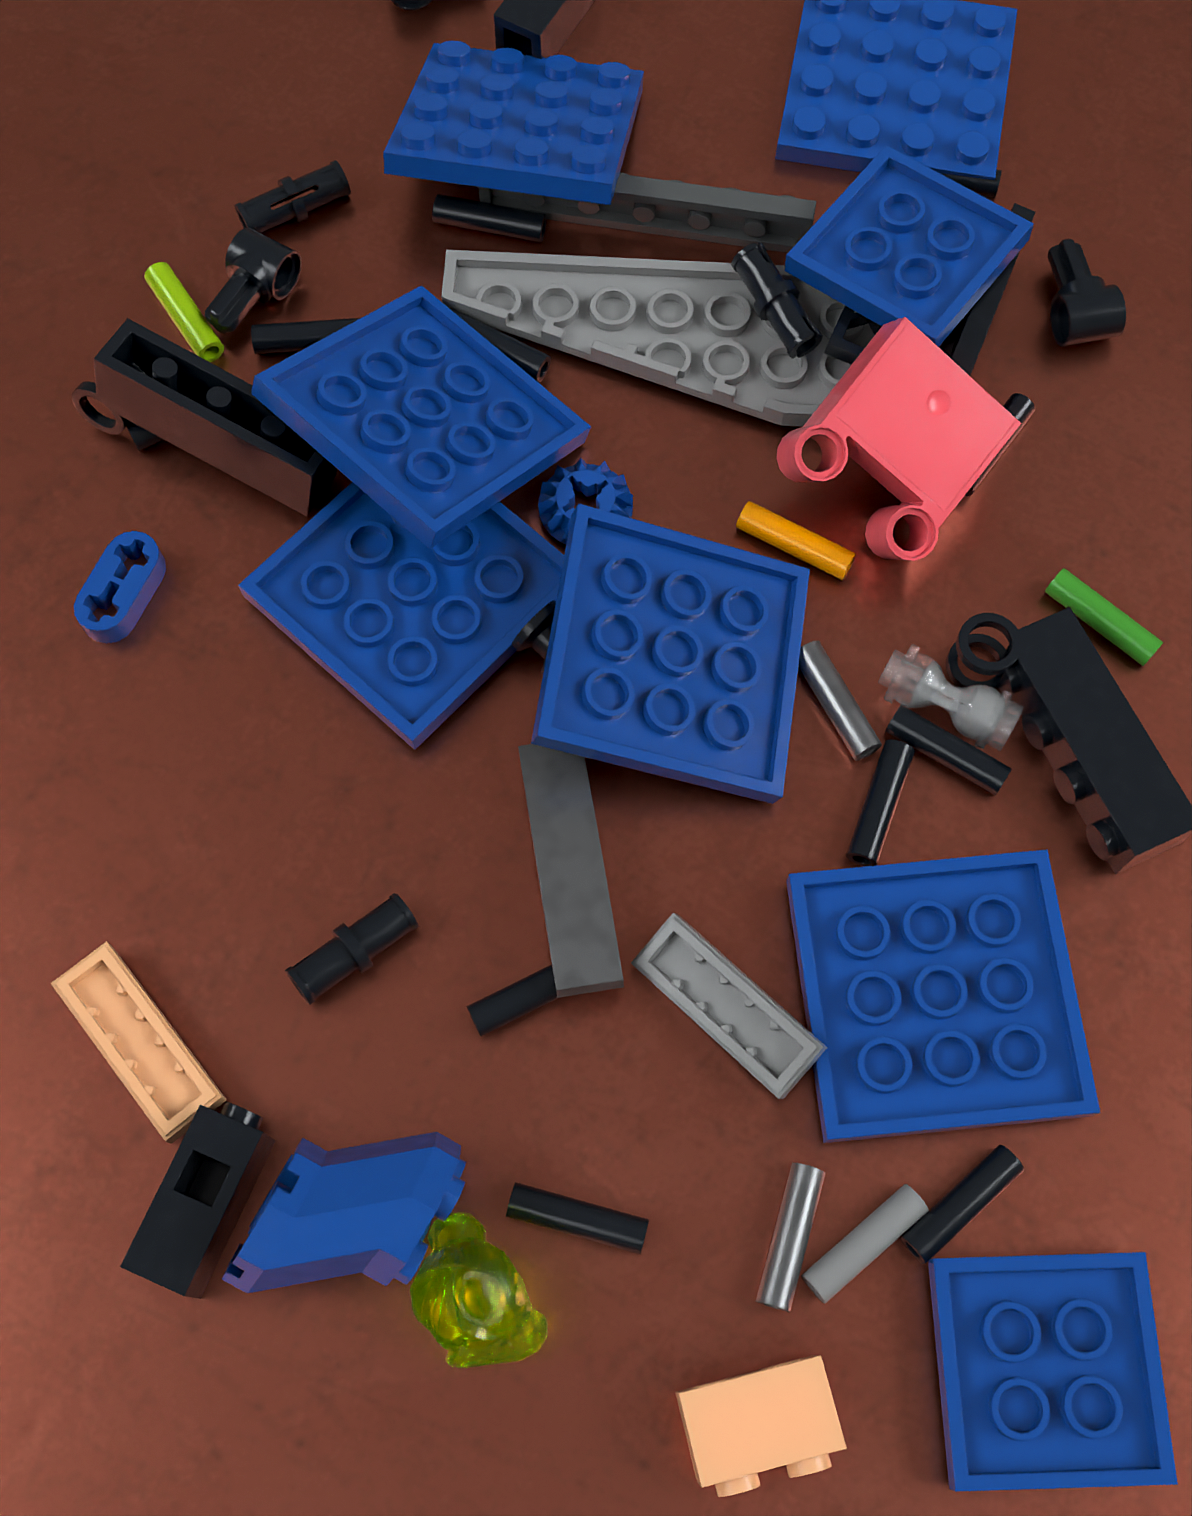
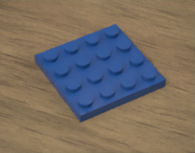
M805 0L775 159L862 172L887 145L941 174L995 180L1018 9L961 0Z
M446 41L441 44L433 43L383 152L384 174L611 205L642 94L644 71L630 69L627 65L619 62H606L596 65L576 62L574 58L566 55H553L548 58L538 59L529 55H523L521 51L513 48H499L494 51L470 48L468 44L461 41Z
M422 285L255 375L251 394L429 549L584 444L591 429L587 422Z
M352 482L238 586L242 595L416 750L517 651L512 646V642L532 617L552 600L556 601L564 554L500 501L429 549Z
M578 503L571 515L531 744L763 802L775 803L783 797L810 569Z
M1048 849L801 872L788 875L786 883L807 1030L828 1047L813 1064L823 1143L1091 1117L1101 1113Z

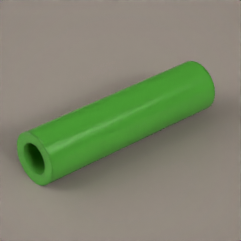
M1065 568L1056 575L1045 590L1046 594L1065 608L1070 607L1078 618L1142 666L1150 660L1164 643Z

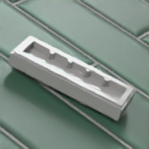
M672 913L631 962L633 966L778 1099H784L828 1048L678 914Z

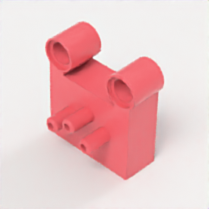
M903 317L883 324L804 426L790 431L782 438L777 448L776 459L779 469L785 477L794 482L812 483L824 482L835 478L843 471L848 456H850L902 502L900 505L880 508L871 515L866 525L865 533L869 548L874 554L883 559L915 561L926 557L934 549L938 541L939 527L1018 429L1021 422L911 321ZM809 438H812L819 444L822 452L821 462L814 471L807 468L801 455L802 447ZM902 517L909 525L910 535L907 543L902 548H899L894 542L893 527L897 520Z

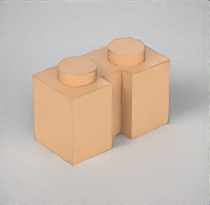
M811 1355L675 1392L697 1483L702 1488L715 1484L718 1497L730 1496L761 1486L758 1472L786 1465L789 1478L832 1467L828 1453L847 1449L821 1355Z

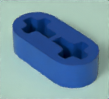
M138 531L124 532L115 537L104 550L78 593L74 603V615L86 634L96 642L107 644L118 642L127 637L136 626L162 582L166 572V561L154 539L146 533ZM143 553L147 563L144 566L134 564L128 571L124 564L126 559L137 560ZM113 603L118 611L114 617L103 615L98 621L94 611L97 608L107 610Z

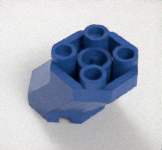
M438 1132L326 1151L302 1138L294 1154H291L249 1226V1236L243 1245L239 1244L222 1280L247 1294L356 1273H363L384 1286H387L393 1278L407 1285L417 1272L428 1249V1244L423 1242L429 1230L433 1217L435 1216L445 1221L455 1207L465 1186V1181L460 1179L466 1165V1161L460 1159L461 1145Z

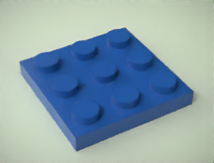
M886 145L787 253L785 272L880 326L906 317L939 347L1029 241L1034 223Z
M1146 1252L933 1258L928 1261L950 1490L960 1492L1178 1485Z

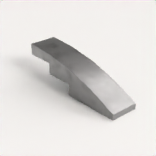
M534 744L518 746L557 998L624 987V980L585 757Z

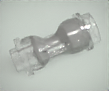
M912 644L907 654L896 649L894 650L878 683L888 687L884 700L893 703L895 699L901 705L909 708H923L931 705L942 707L949 713L953 725L959 733L969 739L976 740L975 746L983 750L987 744L1001 751L1024 706L1010 700L1013 693L1004 689L1000 694L996 689L987 685L953 686L946 680L942 668L936 660L926 654L919 653L920 647Z

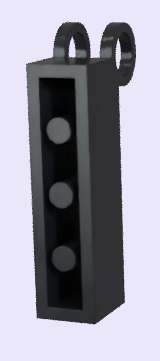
M129 318L126 319L94 357L95 383L90 381L82 382L72 393V402L77 411L86 421L99 430L109 434H120L131 421L305 516L309 515L337 475V468L251 394L253 385ZM87 396L103 403L112 412L115 420L99 413L90 404Z
M1070 607L1020 629H1017L1009 619L995 613L974 615L963 624L956 642L951 647L946 659V671L950 680L956 687L967 693L980 691L988 694L999 689L1003 695L1011 696L1022 715V726L1027 739L1033 747L1038 750L1042 749L1054 769L1053 776L1057 790L1067 803L1075 805L1087 825L1086 836L1091 848L1099 858L1108 861L1115 874L1182 844L1192 835L1191 803ZM979 627H992L1005 635L1009 646L1005 649L999 641L988 635L970 633ZM970 647H979L989 651L996 659V662L984 661L978 658L971 651ZM958 656L970 670L982 675L996 676L982 682L967 678L959 669Z

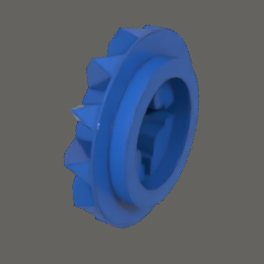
M580 457L573 466L562 468L557 465L554 475L547 482H542L538 502L541 522L549 534L563 544L567 543L571 515L575 510L574 489L577 492L581 491L587 497L596 493L597 509L629 518L632 517L633 494L630 493L624 474L617 475L611 471L605 461L600 465L587 464Z

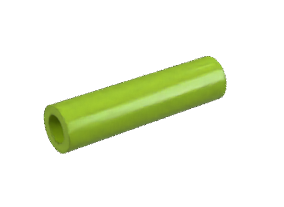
M157 262L151 265L146 270L144 278L195 355L210 363L217 360L224 352V345L169 264Z

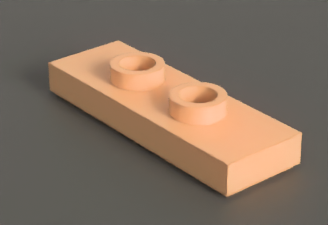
M107 941L51 983L166 1142L172 1144L187 1132L200 1105L215 1110L227 1100L116 950Z

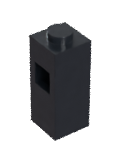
M504 0L493 14L496 49L513 48L521 51L523 55H529L538 59L557 55L595 0Z
M230 1102L225 1103L221 1113L202 1105L199 1106L120 1266L121 1268L182 1296L201 1299L276 1140L259 1130L264 1118Z

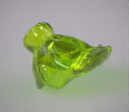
M455 1212L450 1213L445 1221L435 1220L428 1235V1242L433 1252L424 1259L410 1287L412 1310L419 1323L431 1332L438 1344L448 1350L445 1359L447 1364L457 1368H469L522 1360L540 1350L548 1337L547 1318L532 1307L524 1281L506 1253L486 1241L484 1226L472 1214Z

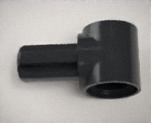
M251 228L240 230L231 241L226 253L225 268L229 280L205 310V319L220 333L233 332L256 302L267 303L272 297L277 300L286 298L292 292L300 277L302 269L300 253Z
M1064 239L1059 245L1051 247L1047 258L1059 291L1051 302L1050 323L1053 336L1058 345L1064 347L1119 337L1123 333L1126 324V305L1119 287L1115 284L1105 285L1101 277L1092 276L1081 245L1074 243V240Z

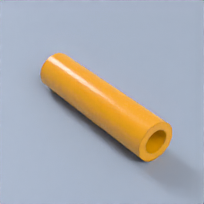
M751 501L746 503L736 523V528L842 581L849 572L856 557V553Z

